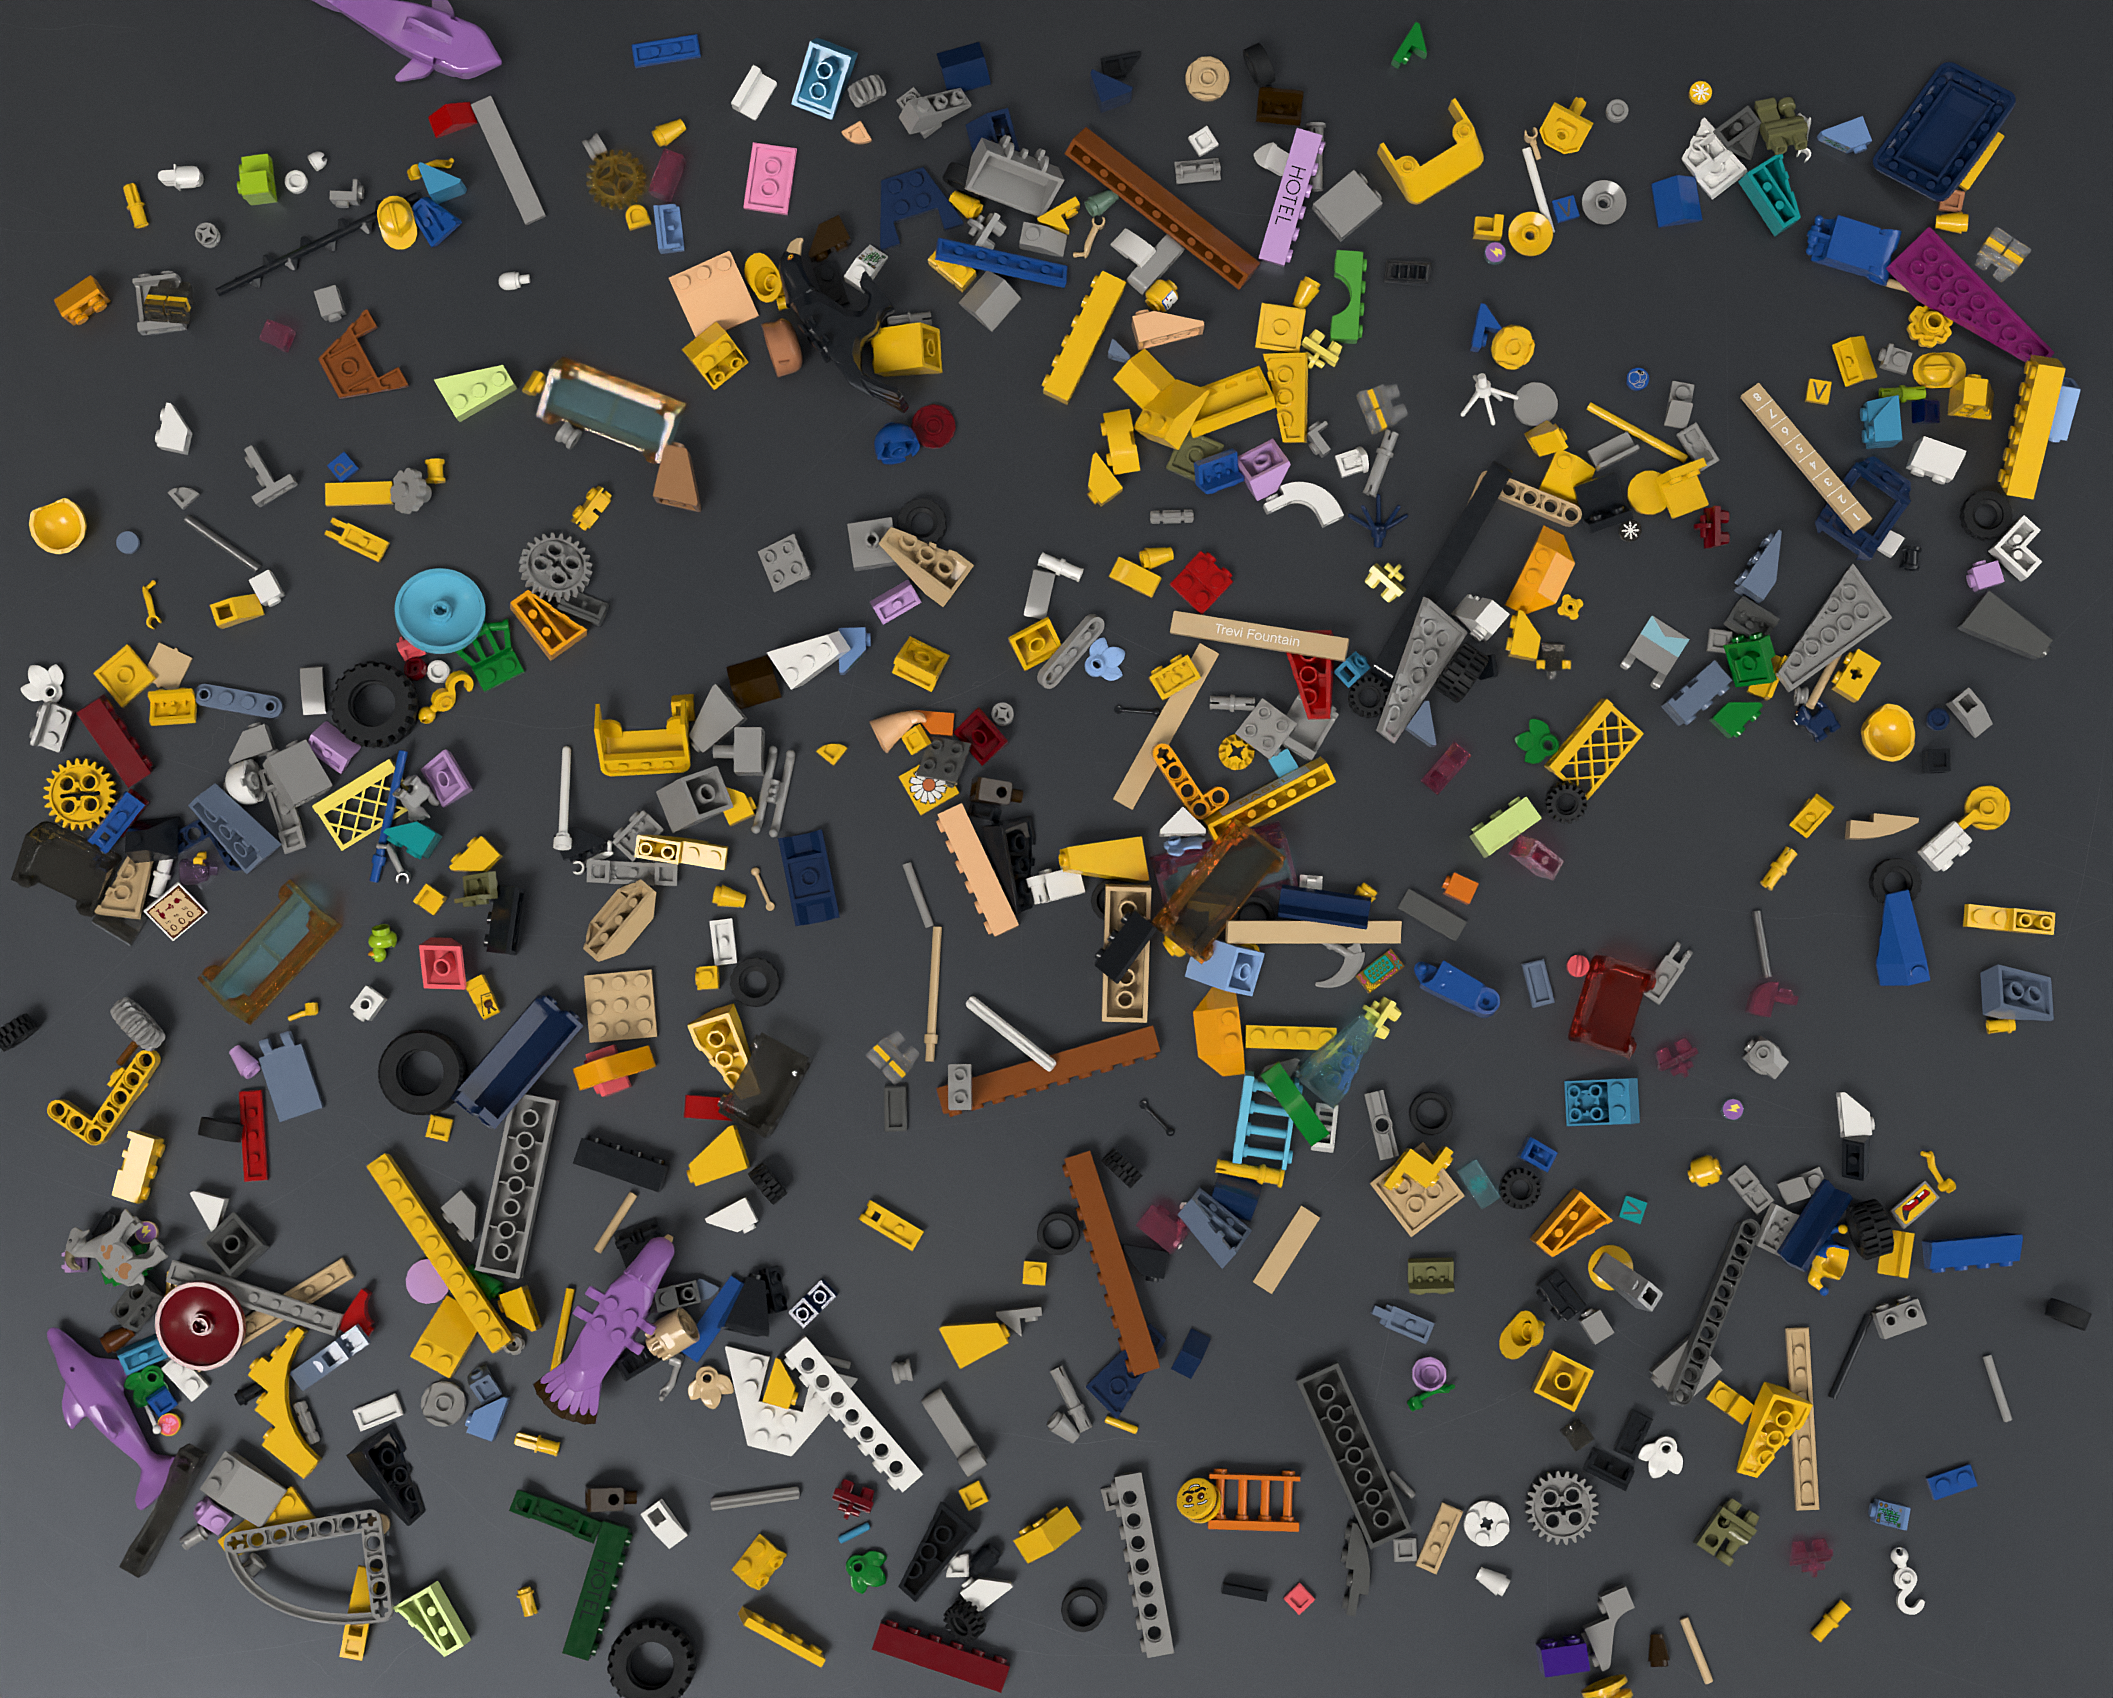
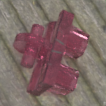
M1686 1038L1674 1043L1679 1053L1674 1057L1671 1056L1667 1047L1655 1052L1659 1063L1656 1066L1659 1071H1664L1677 1065L1676 1068L1670 1070L1671 1074L1675 1076L1681 1073L1683 1078L1689 1076L1687 1069L1693 1067L1691 1061L1683 1064L1682 1061L1698 1054L1696 1047H1692Z
M1825 1539L1813 1540L1814 1551L1806 1552L1804 1542H1793L1789 1558L1790 1566L1802 1565L1801 1571H1810L1812 1578L1817 1577V1570H1825L1824 1563L1818 1562L1831 1561V1557H1833V1551L1828 1549Z

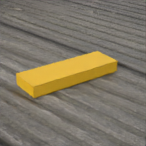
M393 482L325 483V504L327 507L394 505L391 501L390 493Z

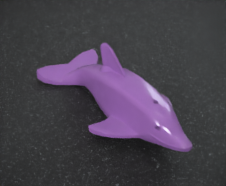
M55 1327L48 1330L47 1338L55 1355L60 1374L66 1383L62 1399V1411L66 1423L73 1429L87 1416L103 1435L137 1462L141 1468L140 1482L135 1498L139 1510H144L152 1505L169 1485L191 1476L198 1470V1464L191 1458L160 1455L151 1451L125 1397L124 1383L129 1375L126 1376L119 1359L95 1357L62 1330Z

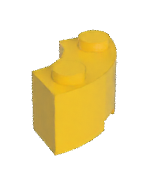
M1130 409L1103 413L1104 422L1100 423L1102 436H1107L1108 441L1107 466H1112L1114 475L1140 471Z

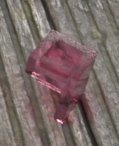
M267 319L259 339L288 353L296 332L290 327Z

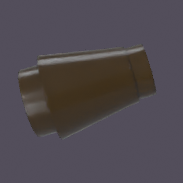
M1650 1635L1647 1662H1650V1667H1667L1670 1657L1664 1635Z

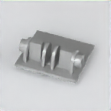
M795 534L758 551L774 593L800 580L804 581L810 578L811 571L807 566L806 559L803 556Z
M1262 698L1235 734L1270 760L1273 755L1278 756L1281 752L1280 746L1298 724Z

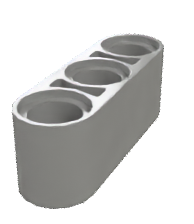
M1168 234L1154 247L1156 253L1142 268L1137 266L1126 279L1141 295L1145 294L1152 284L1169 269L1185 250V247Z

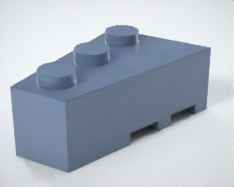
M1714 660L1661 707L1678 726L1682 724L1687 726L1696 718L1695 713L1700 709L1706 710L1713 703L1711 699L1715 695L1721 696L1730 689L1728 684L1732 679Z

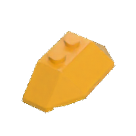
M1543 525L1505 606L1515 611L1521 610L1526 615L1556 604L1575 565L1563 534Z
M1212 987L1193 1011L1198 1057L1221 1076L1245 1074L1244 1050L1236 993Z

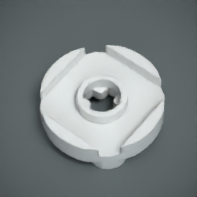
M1481 1500L1468 1508L1463 1526L1467 1536L1473 1542L1480 1546H1494L1500 1543L1508 1534L1509 1517L1501 1505L1493 1501ZM1484 1517L1488 1520L1492 1519L1491 1528H1481L1480 1524L1483 1523L1482 1519Z

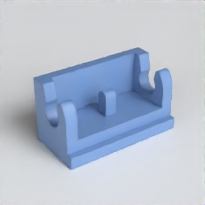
M676 204L653 205L660 254L685 251L680 207L676 206Z

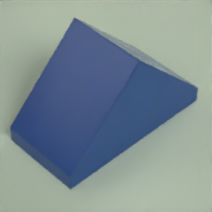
M1526 1137L1516 1157L1548 1173L1558 1152L1534 1138Z

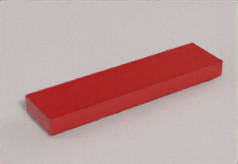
M263 1090L240 1091V1121L244 1125L241 1137L244 1182L268 1180Z

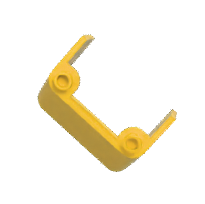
M1456 98L1451 100L1448 110L1456 121L1452 130V136L1457 144L1427 163L1419 166L1418 162L1411 156H1403L1395 161L1384 142L1379 145L1378 156L1406 200L1411 204L1417 205L1426 201L1479 168L1484 160V154L1475 129Z
M681 699L680 716H672L667 720V729L622 731V726L618 721L612 719L602 720L600 704H595L594 732L602 773L607 776L682 773L690 768L691 757L686 700Z

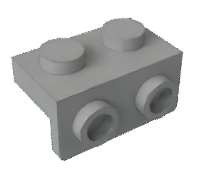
M644 810L641 813L639 811L635 812L629 819L631 823L625 829L621 827L613 835L615 839L612 843L632 862L637 859L634 855L638 834L660 835L664 831Z
M1771 1203L1760 1226V1233L1755 1245L1780 1256L1777 1250L1800 1215Z

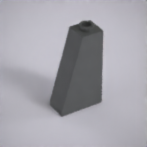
M1990 591L1983 593L1957 627L1958 630L2032 660L2039 657L2044 658L2051 650L2049 645L2053 641Z

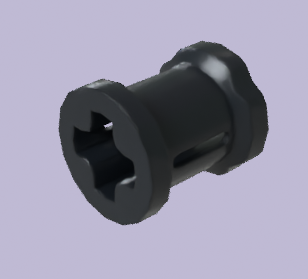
M1902 546L1903 559L1899 569L1913 572L1919 571L1918 557L1922 548Z

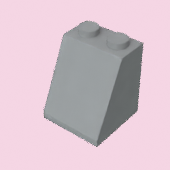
M717 766L680 778L656 791L672 833L694 826L734 807Z

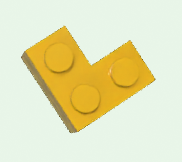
M1068 1506L1060 1510L1057 1507L1046 1513V1519L1041 1518L1032 1524L1033 1527L1029 1524L1019 1531L1020 1536L1013 1541L1027 1563L1056 1550L1082 1529Z

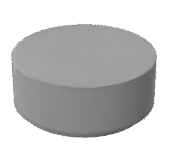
M1620 99L1612 100L1605 110L1608 120L1614 123H1620L1625 120L1629 112L1628 105Z

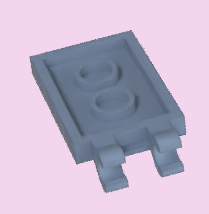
M292 1031L280 1034L285 1046L273 1049L270 1038L259 1041L264 1056L258 1059L279 1122L324 1108L303 1044H295Z

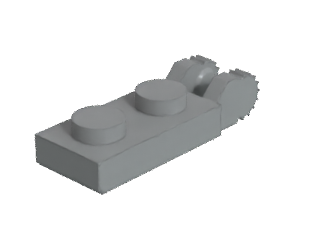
M1676 942L1668 954L1664 956L1640 991L1658 1005L1661 1004L1685 969V964L1693 953L1687 950L1679 963L1672 958L1680 949L1681 944L1679 942Z

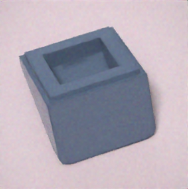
M1112 338L1108 359L1127 363L1130 355Z

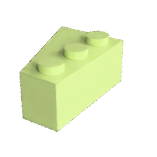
M1518 796L1508 803L1509 809L1504 812L1500 809L1490 816L1492 821L1486 825L1481 822L1471 829L1473 834L1469 837L1484 858L1490 856L1500 847L1542 819L1527 797L1521 800Z

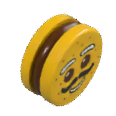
M1193 1478L1182 1485L1177 1494L1176 1502L1181 1514L1190 1521L1205 1523L1217 1515L1221 1507L1222 1498L1219 1490L1208 1480Z

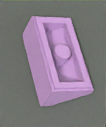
M909 580L900 583L870 601L883 625L922 603Z

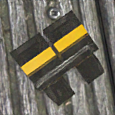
M160 280L157 286H151L143 304L148 321L168 323L169 320L170 323L189 324L191 319L189 312L191 306L195 305L192 297L193 289L191 283L181 282L178 288H173L168 280Z

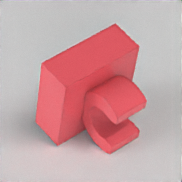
M399 637V642L396 643L405 663L412 657H421L426 654L425 651L414 647L402 637Z

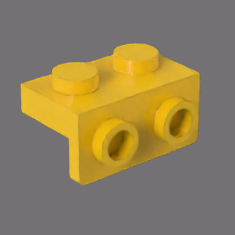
M158 689L148 692L150 700L149 722L151 726L196 723L197 703L193 689Z
M759 1534L732 1568V1571L748 1586L760 1590L768 1583L774 1571L782 1565L787 1554L776 1548L765 1536Z

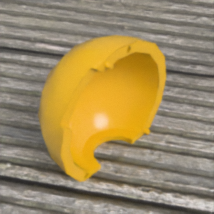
M63 498L33 510L30 514L29 527L31 536L38 546L50 553L63 554L72 551L80 545L86 534L87 523L85 514L79 505L69 498Z
M1885 704L1876 709L1863 723L1861 728L1863 745L1869 754L1879 760L1890 762L1901 760L1912 751L1915 745L1914 720L1900 706Z

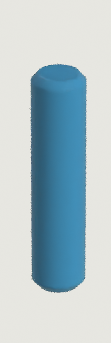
M866 1522L838 1536V1540L842 1544L870 1530L871 1527Z

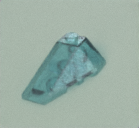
M1360 1014L1313 1053L1295 1072L1296 1077L1303 1085L1334 1109L1349 1092L1352 1086L1351 1081L1355 1073H1358L1360 1069L1359 1064L1364 1054L1367 1053L1378 1028Z

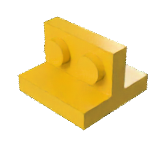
M910 636L894 660L893 664L895 666L892 673L932 692L950 655Z

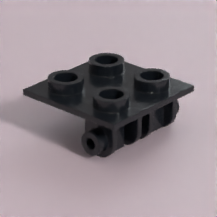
M656 1218L613 1234L616 1240L615 1245L620 1251L626 1268L635 1260L652 1238L663 1237Z

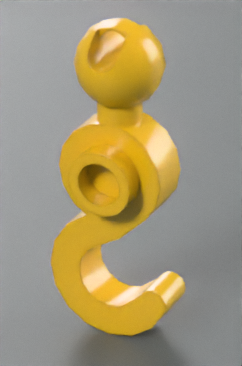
M458 670L447 677L445 682L446 688L437 689L432 694V705L430 707H423L418 712V718L422 723H432L435 720L437 711L445 712L454 706L456 698L455 684L458 681L463 680L465 689L468 692L472 691L474 686L473 680L467 672Z

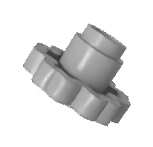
M406 468L405 471H398L397 475L393 478L394 485L391 487L390 493L391 501L395 503V510L410 514L412 511L417 512L423 503L430 500L431 488L422 479L420 471Z

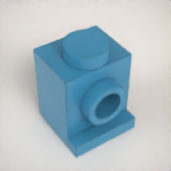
M1355 651L1334 673L1349 688L1371 667L1366 657L1359 655ZM1346 666L1355 675L1353 678L1343 670Z

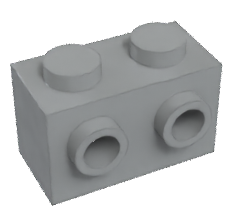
M1910 1295L1898 1298V1303L1889 1305V1303H1884L1876 1306V1311L1871 1312L1880 1338L1888 1339L1927 1324L1918 1298H1911Z

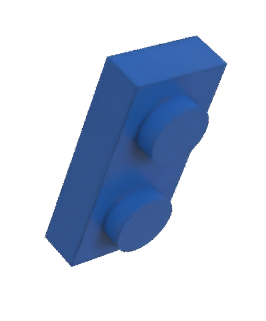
M1965 1464L1926 1478L1933 1500L1978 1486L1970 1464Z

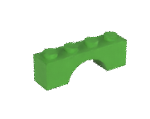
M1336 251L1334 277L1341 280L1347 286L1350 294V303L1343 312L1332 316L1330 342L1356 344L1358 338H1362L1363 325L1359 324V316H1363L1364 303L1360 302L1361 294H1365L1366 281L1362 280V272H1366L1367 259L1363 258V252Z

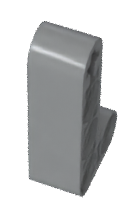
M941 1388L921 1400L968 1477L988 1464L984 1454Z

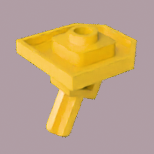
M1582 97L1574 98L1569 109L1554 102L1539 130L1544 144L1562 154L1579 151L1594 124L1580 116L1586 106V102Z

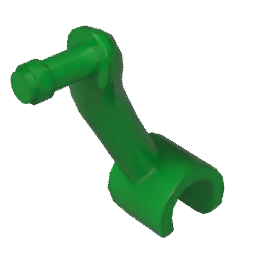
M1444 1384L1437 1390L1425 1391L1420 1395L1410 1398L1407 1404L1412 1412L1424 1407L1421 1401L1437 1393H1449L1450 1390L1455 1388V1385Z

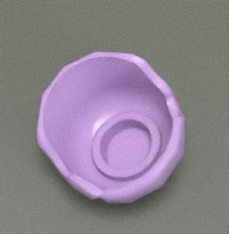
M1421 1358L1416 1361L1412 1368V1379L1421 1390L1434 1391L1445 1383L1446 1368L1436 1358Z

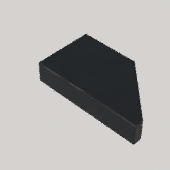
M1141 51L1100 58L1103 74L1113 79L1126 78L1141 57Z

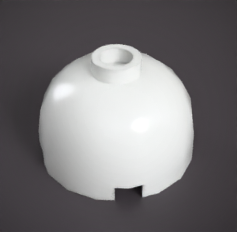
M254 760L240 761L232 765L227 771L224 790L226 794L239 804L252 805L265 799L266 792L260 783L258 772L261 769Z

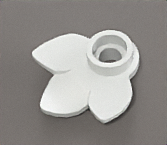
M55 664L47 671L41 666L31 665L28 670L30 683L21 687L23 695L32 701L59 702L63 695L61 684L64 679L61 668ZM53 688L54 694L48 696L47 691Z
M1661 1436L1655 1443L1644 1445L1638 1455L1639 1459L1649 1461L1648 1470L1652 1478L1661 1477L1668 1470L1679 1474L1683 1467V1458L1677 1451L1676 1441L1670 1436ZM1664 1445L1670 1446L1667 1451L1662 1450V1447Z

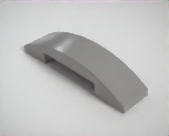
M259 770V776L264 791L267 793L279 830L278 835L284 854L307 847L297 807L289 811L266 770Z
M587 860L586 882L628 885L636 883V881L641 879L649 886H677L678 864Z

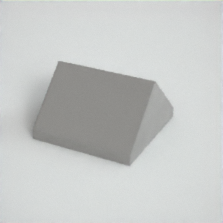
M986 271L961 299L959 304L993 332L1021 298L1003 278L993 272Z

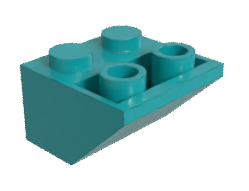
M419 822L387 828L383 832L388 835L386 840L401 848L403 845L406 846V852L420 860L422 857L429 859L443 837Z

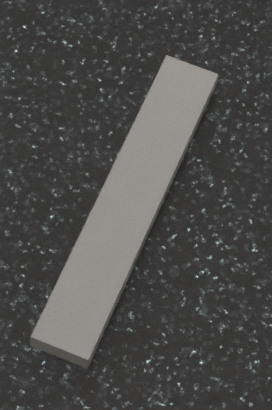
M490 95L471 104L525 225L527 226L546 217L492 96Z

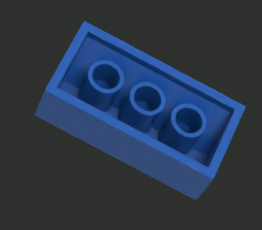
M2004 1233L1922 1241L1924 1267L1932 1269V1273L1946 1272L1945 1268L1954 1267V1271L1968 1270L1969 1265H1976L1977 1269L1991 1268V1263H1999V1267L2013 1266V1261H2020L2023 1235Z

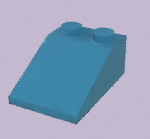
M820 38L810 41L791 105L833 120L852 74L858 53Z

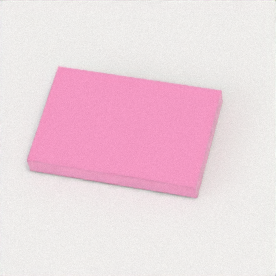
M753 142L744 209L788 215L797 148Z

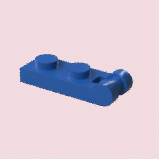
M125 791L97 828L88 836L87 841L92 845L96 844L99 846L100 851L103 853H108L145 804ZM104 832L110 835L107 840L100 837Z

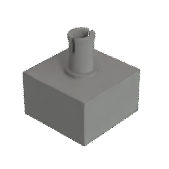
M892 517L847 524L855 571L898 565L878 544L890 527H893Z
M734 727L733 745L713 744V758H733L734 773L737 776H764L765 731L762 727Z

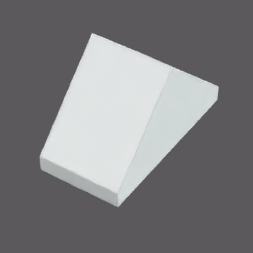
M199 1190L193 1191L190 1195L212 1232L223 1222L229 1199Z

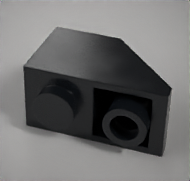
M572 827L568 829V834L572 838L571 849L560 850L564 861L570 860V863H574L583 859L582 855L591 852L592 855L603 851V846L607 845V841L584 830Z

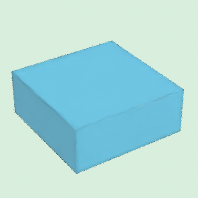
M1288 748L1280 752L1278 756H1273L1270 760L1268 759L1278 778L1299 768Z

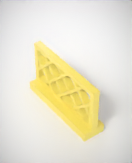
M391 758L312 806L341 851L382 827L383 818L376 817L379 804L387 805V803L380 802L382 789L390 791L389 787L383 785L385 777L394 773L395 764ZM402 778L401 786L407 791L409 787L402 783L404 781ZM382 779L381 785L375 784ZM370 786L380 788L377 801L364 798L366 788ZM362 792V796H361V797L355 796V795H357L358 793ZM348 799L360 800L358 812L345 810ZM363 801L376 804L373 816L361 813ZM343 803L342 809L336 808L337 806ZM396 805L395 808L401 810L394 813L393 820L408 810L405 807ZM330 810L340 811L339 824L329 822L325 814ZM344 813L357 815L354 828L341 825ZM360 816L373 819L371 828L367 831L357 829ZM375 820L381 821L380 823L374 826ZM332 826L338 827L337 833ZM340 828L353 831L352 839L345 844L339 838ZM356 832H361V833H362V834L358 835L357 837H355Z

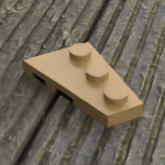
M127 856L117 873L116 880L108 888L101 905L97 906L94 912L99 915L141 920L154 861L134 863Z

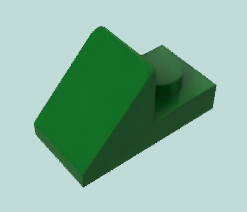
M1415 22L1392 59L1391 65L1399 69L1401 64H1407L1412 55L1411 52L1422 59H1425L1427 56L1421 27L1417 22Z

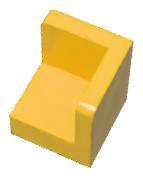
M1495 214L1493 218L1475 217L1473 239L1500 241L1504 215Z
M425 884L413 902L435 916L448 897L433 886Z

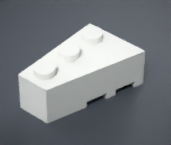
M1467 594L1451 615L1471 631L1469 634L1476 641L1480 642L1482 640L1485 643L1510 614L1491 599L1482 597L1478 601L1480 599L1478 596L1473 598V596Z
M837 631L767 652V654L792 690L806 684L849 652L851 648L841 633Z

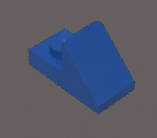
M1483 303L1478 307L1470 351L1479 352L1481 346L1485 347L1488 334L1484 333V331L1497 334L1502 329L1486 304Z

